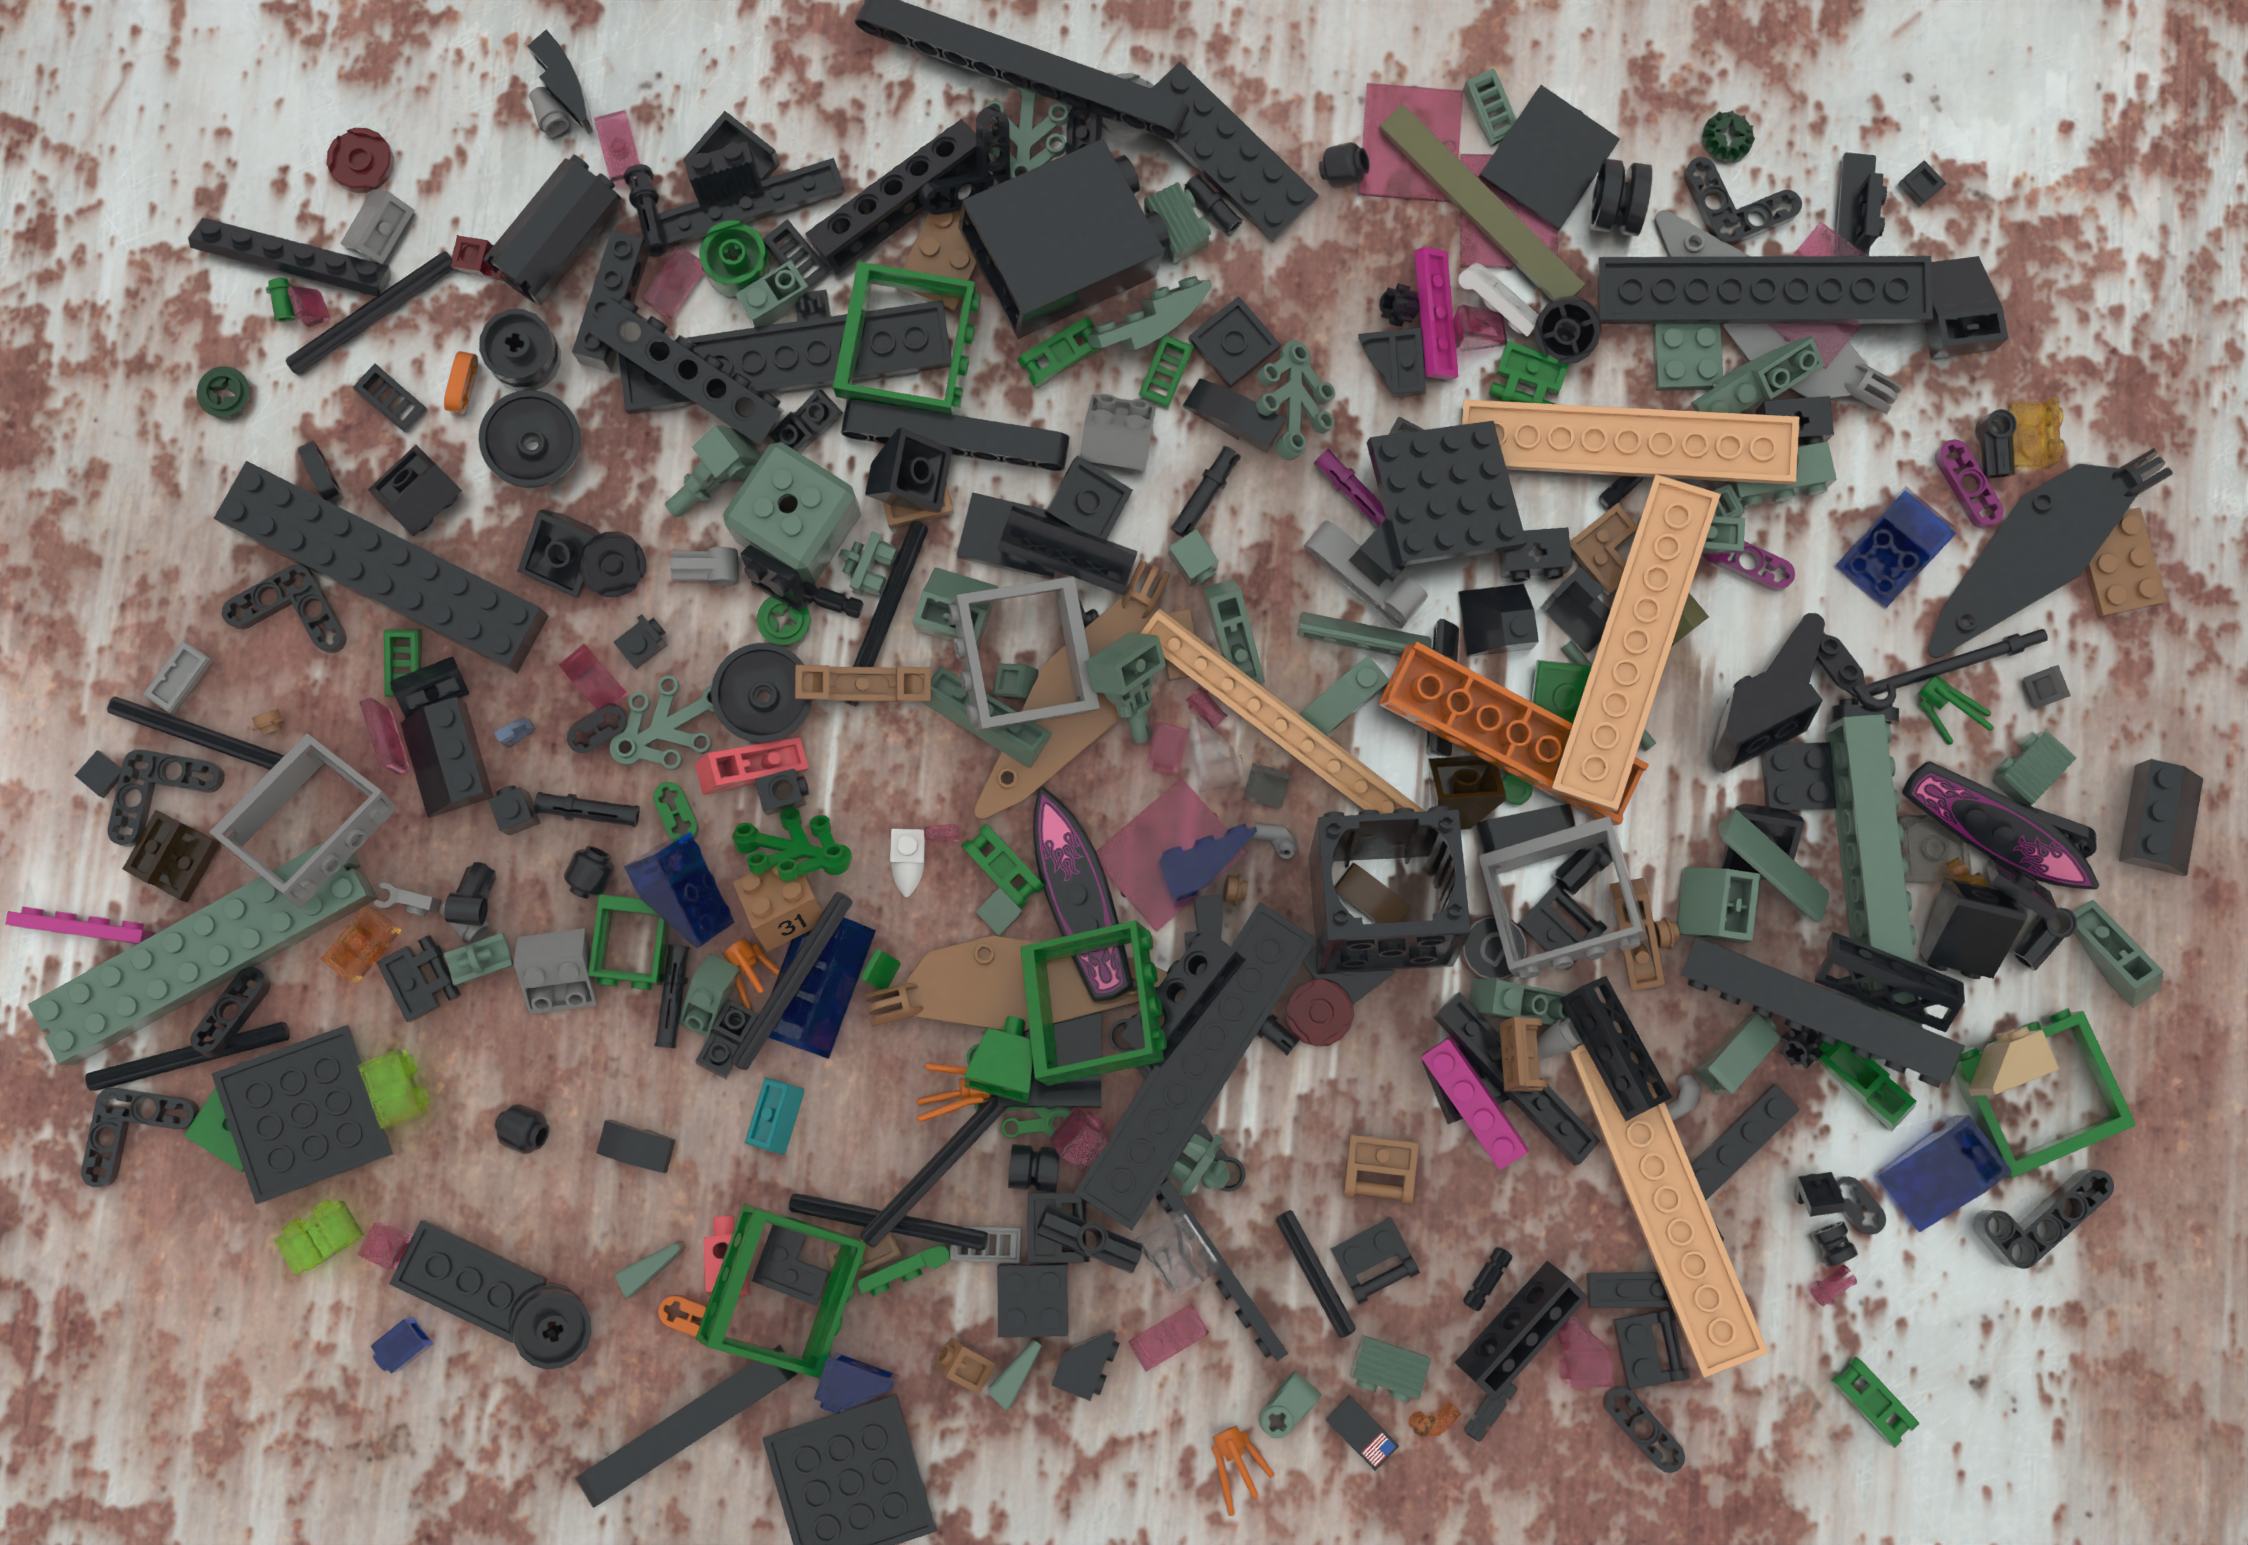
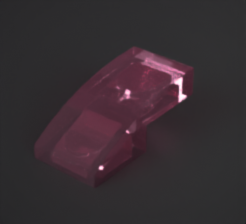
M1190 1303L1165 1317L1159 1323L1132 1337L1128 1343L1146 1372L1200 1340L1209 1331L1193 1304Z

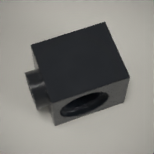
M794 768L755 779L762 809L767 816L789 808L806 805L804 796L810 795L805 776H799ZM783 783L791 784V795L786 799H778L776 797L777 787Z

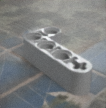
M1324 521L1304 544L1305 550L1390 623L1400 629L1403 628L1428 597L1426 591L1409 577H1405L1403 580L1396 577L1393 582L1387 578L1379 587L1376 586L1348 561L1361 546L1330 521Z

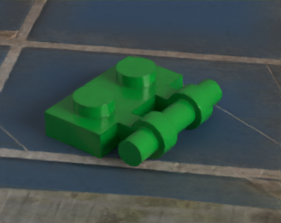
M1507 341L1496 375L1508 379L1505 386L1493 382L1489 395L1500 398L1502 402L1555 404L1544 400L1545 393L1559 394L1569 364L1559 363L1557 359L1550 355L1547 357L1540 351ZM1517 383L1536 388L1534 395L1515 390Z

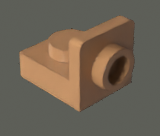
M951 1337L948 1343L940 1349L935 1369L946 1378L980 1394L996 1363Z

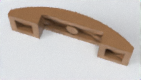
M795 665V699L859 702L931 701V667L882 668Z

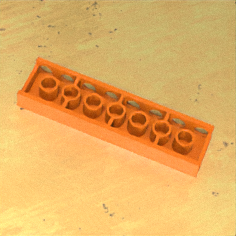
M1417 641L1406 645L1378 705L1438 735L1567 804H1571L1572 807L1595 819L1610 816L1614 825L1622 824L1624 819L1622 816L1643 771L1647 770L1649 766L1648 763L1635 757L1617 812L1551 791L1573 724Z

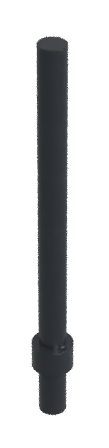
M2045 629L2036 630L2021 636L2016 633L2004 637L2002 642L1866 684V687L1871 696L1888 692L1887 682H1891L1895 689L2001 655L2007 654L2012 656L2022 653L2027 647L2046 642L2048 636Z

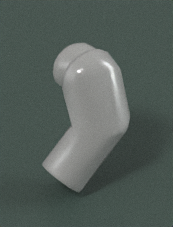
M1254 824L1253 840L1270 841L1282 859L1287 860L1295 856L1298 849L1297 842L1285 826Z
M1686 1074L1678 1079L1679 1097L1674 1102L1666 1105L1672 1121L1677 1120L1696 1108L1701 1086L1699 1081L1695 1080L1692 1075Z

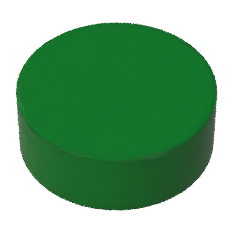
M1507 774L1502 778L1506 793V801L1503 803L1516 807L1523 805L1530 799L1533 791L1532 785L1511 774Z

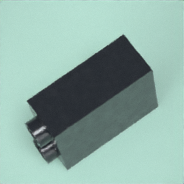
M1104 139L962 200L958 228L1018 339L1155 278L1165 252L1164 249L1170 247L1169 233L1161 216L1156 211L1144 214L1134 196L1135 193L1139 192L1140 184L1131 161L1125 155L1114 159Z

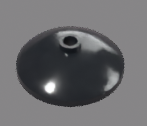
M536 390L517 391L495 402L483 417L478 437L480 451L488 468L504 482L522 488L543 487L562 478L574 465L581 444L577 420L568 406L555 396ZM535 441L538 443V447L535 450H529L526 448L527 444Z
M754 643L732 652L720 664L712 682V704L720 722L733 735L754 743L775 742L791 735L807 718L813 701L795 699V665H804V663L790 650L771 643ZM768 692L770 699L764 703L758 700L760 693Z

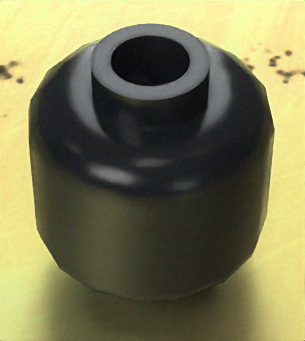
M1354 142L1327 148L1323 154V161L1319 162V172L1322 179L1327 180L1333 188L1338 189L1360 184L1370 169L1367 152Z
M593 846L576 850L564 873L565 881L571 886L570 892L585 899H588L590 895L603 894L615 870L613 863L610 861L611 856L607 852Z
M521 1104L512 1105L506 1111L501 1112L495 1122L499 1143L522 1154H529L534 1150L540 1149L545 1144L549 1135V1125L545 1115Z

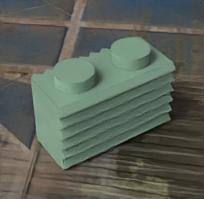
M1179 182L1144 199L1145 213L1156 211L1166 225L1170 237V247L1165 250L1173 264L1207 248L1208 236L1211 235L1206 219L1204 217L1198 218L1193 209L1196 207L1193 195L1189 189L1183 191Z
M2047 730L2037 734L2034 732L2028 734L2018 745L2022 750L2014 758L2011 755L2005 758L1996 768L1999 774L1993 780L1994 784L1998 785L2015 802L2029 806L2033 805L2077 758Z
M1362 1335L1350 1376L1357 1379L1356 1386L1376 1392L1377 1386L1390 1390V1397L1409 1403L1410 1397L1420 1399L1431 1358Z

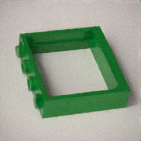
M857 262L833 384L836 397L953 415L955 407L960 408L962 403L963 388H959L960 377L967 375L969 356H965L966 345H972L975 334V325L971 324L972 313L979 312L981 294L976 293L975 281ZM872 284L963 299L944 400L852 385Z
M1136 920L1020 946L1036 1080L1049 1086L1164 1061L1163 1050L1166 1049V1037L1163 1030L1160 1029L1158 1016L1162 1015V1006L1159 997L1155 995L1154 983L1158 981V975L1150 957V950L1153 949V939L1150 931ZM1132 943L1145 1048L1058 1067L1046 962Z
M2069 1008L2050 1014L2051 1021L2040 1025L2038 1021H2034L2018 1029L2028 1027L2029 1031L2043 1030L2047 1038L2071 1028L2111 1116L2015 1157L2011 1152L1986 1095L1971 1096L1969 1091L1975 1075L1974 1068L1978 1067L1984 1049L1978 1051L1977 1047H1973L1962 1052L1954 1071V1077L2000 1178L2017 1177L2136 1126L2084 1011L2070 1012ZM1996 1037L1989 1040L1988 1043L1997 1041Z
M743 1203L695 1339L711 1349L820 1378L825 1362L830 1361V1348L834 1336L841 1329L842 1313L846 1302L853 1295V1282L857 1270L864 1263L862 1256L866 1243L847 1234ZM765 1222L841 1245L802 1358L725 1336Z

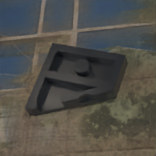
M1421 327L1358 334L1359 343L1394 398L1426 394Z

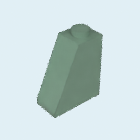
M1758 1013L1748 1015L1692 1071L1715 1095L1733 1094L1781 1040V1037L1775 1032L1778 1029L1770 1018L1760 1016Z

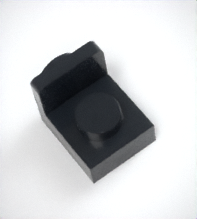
M642 614L637 617L639 622L613 642L636 670L667 646L661 638L666 633L654 617L648 621Z
M1832 1172L1798 1177L1796 1200L1798 1204H1805L1810 1217L1844 1212L1845 1201Z

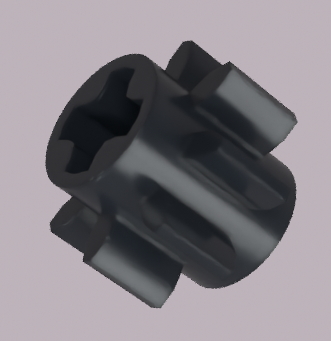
M1399 283L1396 289L1388 287L1380 299L1381 317L1389 319V324L1401 327L1404 321L1412 323L1420 309L1419 299L1417 298L1419 294L1410 291V286Z
M1791 1028L1790 1032L1786 1031L1781 1036L1780 1041L1785 1045L1780 1054L1784 1055L1791 1066L1802 1064L1807 1069L1824 1054L1819 1049L1823 1040L1817 1038L1818 1034L1814 1029L1805 1028V1031L1802 1032Z

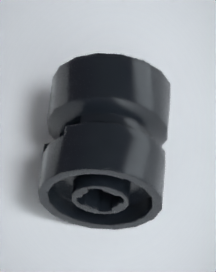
M1012 1144L1008 1188L1028 1190L1031 1185H1034L1037 1191L1056 1193L1060 1148L1041 1147L1038 1151H1034L1032 1146Z

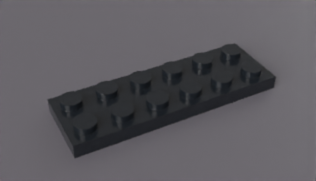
M1181 62L1176 64L1151 88L1181 99L1190 108L1177 139L1167 141L1272 243L1317 200L1319 195Z

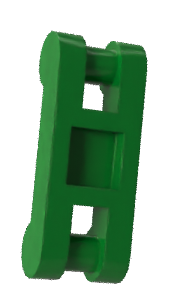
M1089 317L1079 320L1019 356L1017 361L1021 368L1026 369L1030 374L1029 380L1034 388L1044 385L1052 377L1104 349L1091 348L1089 346L1086 335L1094 332V324ZM1082 336L1086 343L1078 346L1074 339ZM1045 356L1049 365L1041 369L1037 361Z
M985 823L978 830L980 833L972 841L968 839L961 847L1021 909L1028 903L1026 899L1035 891L1039 893L1043 889L1044 884ZM990 843L995 850L985 857L980 850ZM1020 874L1026 882L1016 890L1010 882Z
M1855 1356L1848 1363L1849 1368L1842 1375L1838 1373L1831 1379V1382L1875 1427L1883 1439L1893 1448H1896L1902 1442L1901 1437L1908 1430L1913 1431L1919 1425V1422L1866 1364ZM1859 1378H1862L1866 1385L1858 1392L1852 1384ZM1894 1413L1898 1420L1890 1427L1886 1420Z

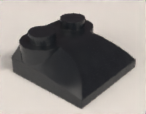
M545 509L539 510L517 572L578 598L585 584L578 570L579 555L584 545L600 533L595 528L562 513Z
M1754 804L1735 806L1733 810H1738L1788 856L1795 860L1805 823L1801 816L1784 809ZM1726 844L1722 869L1760 874ZM1760 874V879L1767 880Z

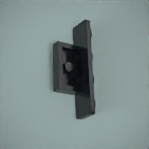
M1846 152L1842 157L1835 256H1869L1871 245L1883 234L1885 218L1880 217L1881 206L1885 204L1887 197V186H1883L1884 174L1875 173V155Z

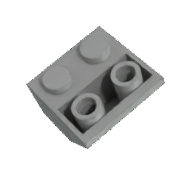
M1092 394L1084 424L1080 457L1088 462L1145 471L1156 404H1150L1142 399L1125 400L1110 394Z
M585 928L517 937L514 967L529 1014L597 1006L595 978L588 976L591 947Z

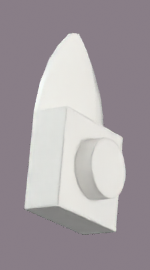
M891 829L890 863L895 884L904 897H909L914 892L923 875L926 830Z

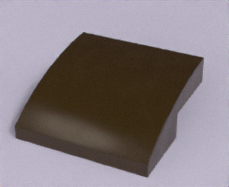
M155 810L122 870L148 884L158 887L179 900L188 902L221 843Z

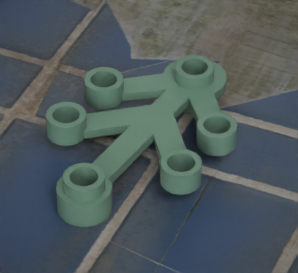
M1017 87L1019 95L1022 97L1019 129L1009 119L1010 140L1017 146V159L1010 154V179L1016 177L1019 171L1028 172L1048 163L1055 156L1063 155L1066 151L1064 137L1056 133L1047 138V147L1030 159L1031 148L1057 126L1065 125L1068 121L1069 113L1064 104H1053L1049 109V116L1033 128L1035 100L1040 98L1041 95ZM990 101L985 106V108L995 107L1005 114L1004 107L999 101ZM1057 111L1064 112L1061 118H1055L1053 115ZM993 118V123H997V119ZM1058 141L1062 143L1061 147L1057 149L1051 147L1053 142ZM999 147L992 148L988 153L998 158L1000 153Z
M1296 340L1285 343L1281 348L1279 360L1274 364H1266L1257 373L1261 384L1271 386L1280 379V374L1288 371V382L1273 393L1264 394L1256 402L1258 411L1262 415L1269 416L1278 410L1280 403L1287 399L1286 433L1277 439L1276 449L1278 454L1288 461L1294 460L1303 454L1306 447V439L1300 433L1301 407L1311 419L1312 426L1316 432L1324 434L1332 429L1335 424L1334 418L1329 412H1321L1302 385V377L1312 389L1313 397L1319 404L1324 405L1335 397V389L1330 383L1320 381L1310 366L1311 357L1308 349L1304 344Z
M671 675L663 676L658 682L660 695L651 726L640 733L643 713L649 710L651 702L649 697L643 692L633 693L628 701L631 711L625 731L617 734L610 743L612 758L622 765H632L639 759L661 764L666 769L674 771L679 769L683 763L682 755L678 751L668 749L662 752L646 747V745L659 739L692 748L699 754L709 752L712 747V740L707 734L702 732L690 734L675 729L706 711L715 713L713 704L709 702L712 685L703 691L701 699L668 717L673 698L680 690V684ZM673 681L675 684L674 689L669 692L664 691L663 686L665 682ZM639 697H643L645 699L644 706L635 708L634 701ZM706 738L707 745L702 749L696 748L697 739ZM630 742L632 745L631 751L626 754L622 753V744ZM675 754L678 758L676 764L672 766L667 765V757Z

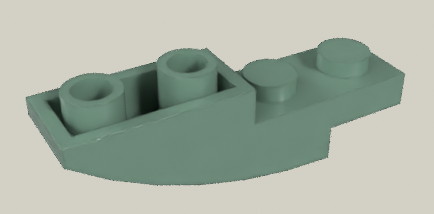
M1192 276L1178 281L1179 287L1169 290V287L1165 286L1150 291L1151 297L1140 301L1143 310L1133 311L1124 315L1125 321L1115 324L1114 320L1096 325V331L1086 335L1089 346L1091 348H1105L1121 342L1122 349L1137 350L1156 341L1181 324L1197 308L1211 289V281L1198 280L1197 276Z
M1808 336L1770 351L1714 381L1712 383L1714 388L1692 401L1691 404L1694 411L1739 414L1763 398L1773 399L1825 364L1813 337Z

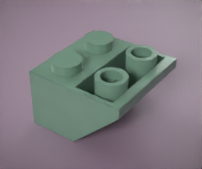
M935 567L922 591L912 622L916 631L954 642V638L958 637L956 626L950 624L948 617L950 616L948 605H951V599L958 594L999 587ZM994 601L969 605L978 650Z
M1684 867L1677 917L1679 935L1738 944L1751 942L1753 940L1760 874L1722 868Z

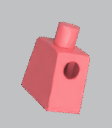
M734 1216L714 1217V1236L704 1237L705 1292L710 1296L723 1259H721L722 1253L728 1248L734 1231ZM749 1271L747 1272L739 1297L751 1296Z

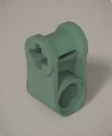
M1296 1370L1293 1371L1261 1410L1258 1420L1261 1429L1272 1438L1285 1437L1301 1418L1315 1406L1322 1394ZM1272 1413L1276 1416L1282 1413L1283 1415L1280 1418L1283 1423L1282 1427L1273 1426L1269 1429L1271 1421L1268 1417Z

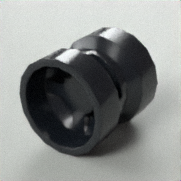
M1844 1221L1827 1225L1812 1233L1815 1243L1820 1245L1823 1250L1822 1259L1826 1267L1838 1265L1858 1255L1855 1245L1849 1242L1846 1236L1848 1229Z

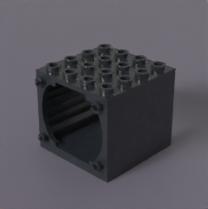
M1435 806L1424 812H1414L1412 808H1399L1394 810L1393 813L1379 814L1378 810L1360 811L1358 815L1344 816L1343 812L1334 811L1325 813L1323 817H1318L1309 853L1315 938H1317L1315 943L1318 974L1453 967L1471 933L1459 810H1449L1447 806ZM1411 857H1429L1424 871L1428 876H1435L1433 885L1435 889L1439 888L1437 897L1441 905L1439 913L1432 915L1433 921L1363 924L1362 917L1355 918L1337 896L1332 880L1331 870L1335 861H1344L1345 867H1348L1349 862L1354 860L1404 858L1405 864H1408Z

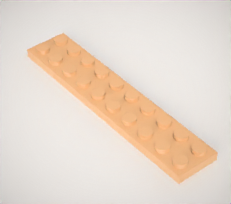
M1483 400L1463 401L1462 425L1494 421L1505 465L1509 470L1655 477V474L1674 479L1794 485L1796 483L1799 417Z
M1655 474L1551 791L1615 812L1618 811L1721 494Z
M1584 1044L1577 1046L1576 1050L1569 1051V1056L1701 1378L1768 1354V1349L1665 1102L1625 1121ZM1630 1051V1056L1634 1063L1638 1064L1639 1061L1636 1055ZM1647 1082V1087L1653 1098H1657L1658 1096L1653 1086Z

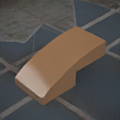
M1356 863L1350 865L1334 886L1340 896L1354 908L1366 914L1375 923L1399 922L1411 907Z

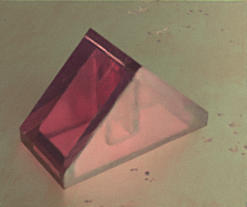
M1464 304L1458 307L1453 318L1457 352L1506 345L1507 337L1504 319L1500 312Z
M585 643L559 664L572 683L596 709L607 703L616 704L628 694Z

